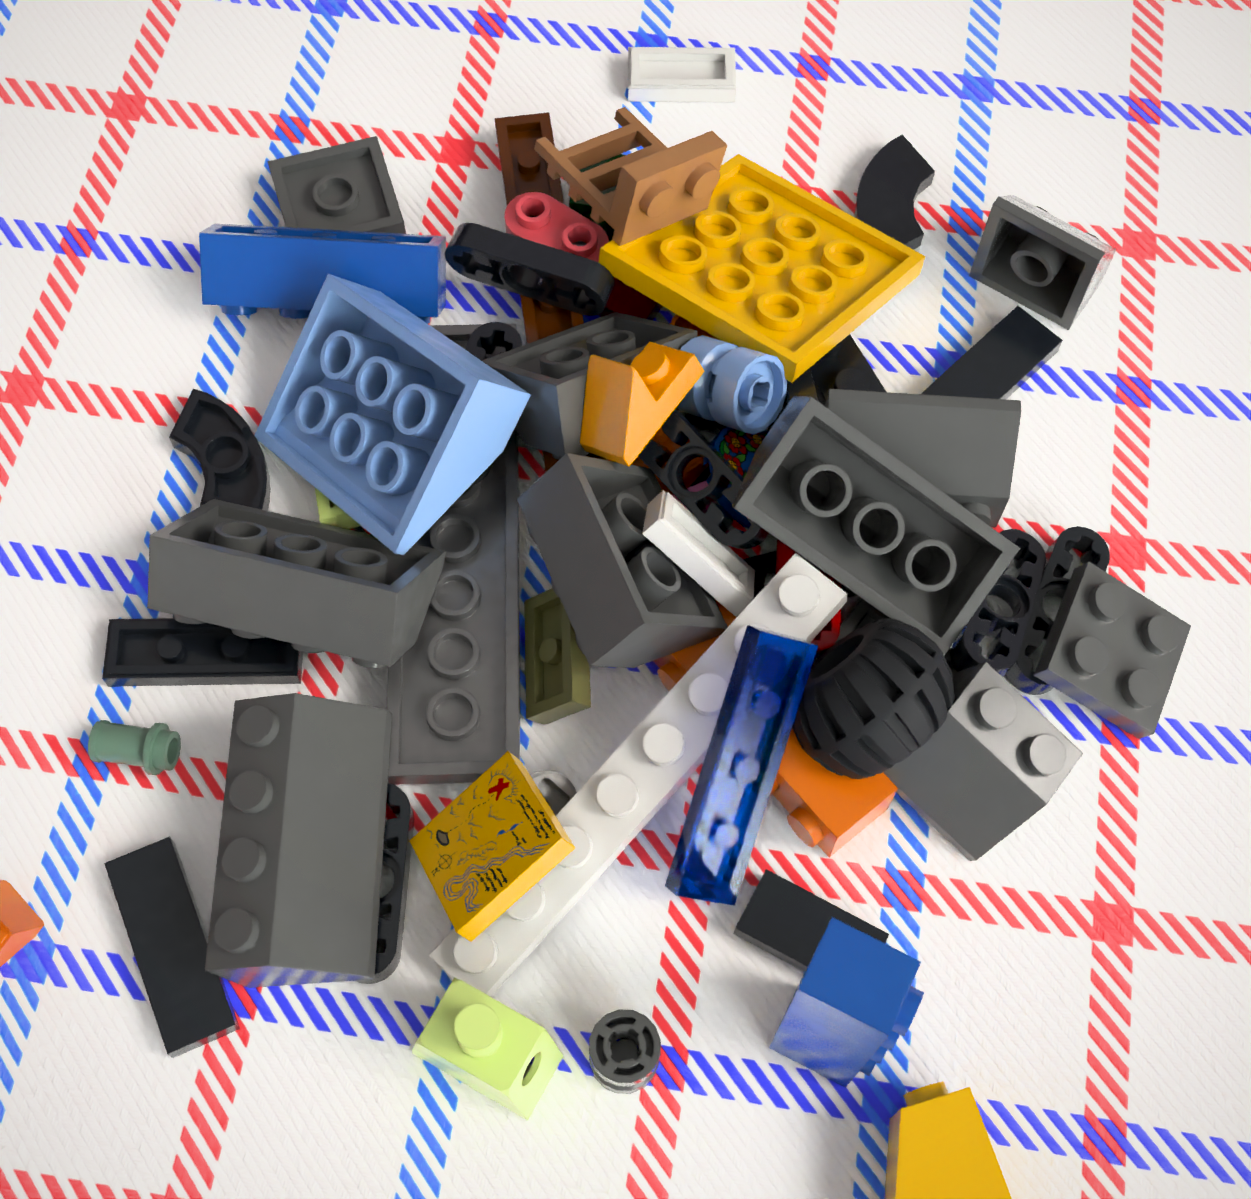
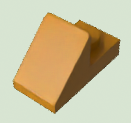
M650 341L633 359L631 365L592 354L588 361L580 444L584 450L629 467L705 372L695 354Z

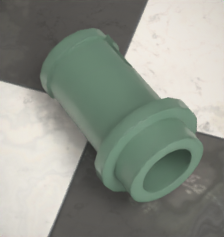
M100 720L91 729L88 741V754L93 762L101 763L103 761L144 767L148 775H159L163 770H173L178 762L181 751L179 733L171 731L166 723L160 722L154 723L148 728Z

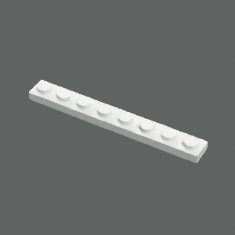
M795 553L556 815L575 849L472 942L456 933L453 928L429 956L452 979L454 977L492 997L847 602V593Z

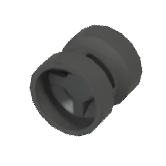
M618 1009L605 1014L595 1024L589 1037V1065L594 1078L603 1088L616 1094H632L644 1089L653 1080L661 1055V1039L656 1026L646 1015L634 1010Z

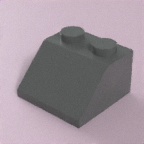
M1015 195L998 196L992 204L969 276L1063 328L1070 330L1101 285L1117 249L1104 243L1093 234L1084 232L1049 214L1045 209L1034 206Z
M987 662L952 673L955 699L952 708L947 710V718L937 732L932 734L931 738L924 745L912 752L909 757L883 772L898 788L896 793L969 861H977L1046 806L1084 754Z

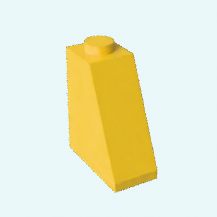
M942 1081L915 1089L903 1095L907 1107L901 1108L889 1119L884 1199H1012L970 1087L948 1093L945 1082Z

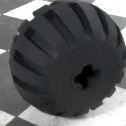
M885 618L859 627L820 655L793 685L788 697V709L792 729L802 749L810 757L833 773L841 776L845 775L853 779H863L892 768L896 763L902 762L917 748L924 745L931 738L932 734L937 732L945 722L947 710L952 708L955 699V689L952 672L937 644L918 628L899 620Z

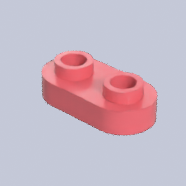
M523 193L512 199L505 209L506 233L596 262L599 261L600 248L609 242L606 232L599 225L545 193ZM582 241L586 243V245L576 246L573 245V243Z

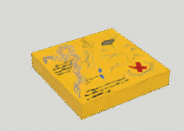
M509 751L410 839V843L456 933L470 942L575 849L572 841L522 761Z

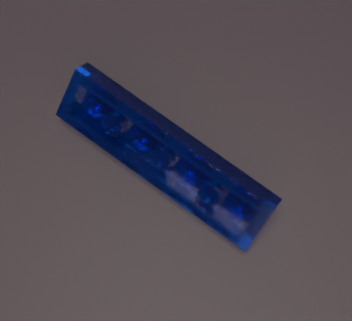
M747 625L665 883V887L676 896L735 906L818 648L817 645L804 639Z

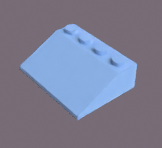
M328 274L257 428L255 437L393 553L404 555L504 451L531 394L382 292Z

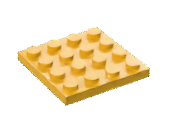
M737 154L721 165L719 171L720 179L713 190L708 209L622 246L611 240L600 248L598 263L610 271L613 277L717 339L735 344L738 347L742 346L778 357L784 365L785 379L793 383L918 277L926 256L744 156Z

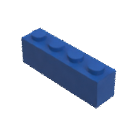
M214 223L199 233L202 305H220L221 312L227 315H252L257 313V308L279 309L281 317L291 319L308 318L328 274L382 292L427 324L430 323V317L438 318L446 306V236Z
M832 917L798 984L769 1048L845 1088L859 1071L869 1076L875 1064L881 1063L887 1050L892 1051L899 1036H905L918 1011L924 992L911 985L921 965V961Z

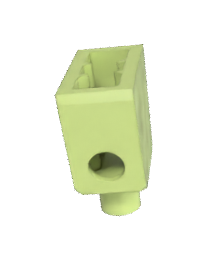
M455 977L412 1049L414 1055L527 1121L564 1057L545 1028ZM535 1057L530 1070L523 1078L524 1072L528 1064L530 1063L532 1058Z

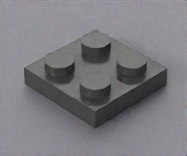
M377 136L267 161L285 227L406 234L404 220Z
M1088 561L1073 570L1033 675L1138 739L1147 737L1155 733L1192 625Z

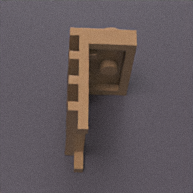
M626 107L616 110L614 120L622 126L616 130L561 151L546 137L540 138L535 142L534 150L548 163L547 174L553 180L562 177L570 185L568 195L575 202L584 199L592 207L590 217L597 224L606 221L615 230L612 239L619 246L708 209L713 190L720 179L719 171L727 149V144L712 130L668 148ZM636 147H644L643 149L627 154L625 156H622L620 158H617L595 168L589 169L582 173L579 171L580 169L586 168L588 166H591L608 158L614 157ZM616 186V190L604 195L601 193L603 190Z

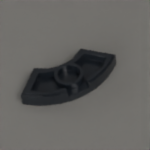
M903 134L881 148L867 165L858 187L854 217L914 250L921 246L924 236L914 216V202L917 196L932 184L935 170Z
M193 388L169 439L173 448L192 457L203 471L205 486L200 506L212 499L268 511L271 494L270 474L261 446L251 431L250 426L241 415L222 400Z

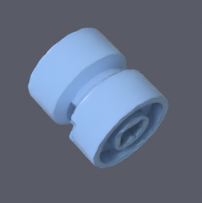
M704 335L690 339L681 347L680 350L695 354L705 372L678 404L677 408L680 411L706 420L716 421L718 424L753 435L765 431L775 421L783 407L787 394L784 365L778 357L742 346L738 347L735 344Z

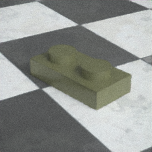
M553 588L525 600L526 719L546 725L591 708L590 666L585 655L577 645L575 631L561 599L556 595Z

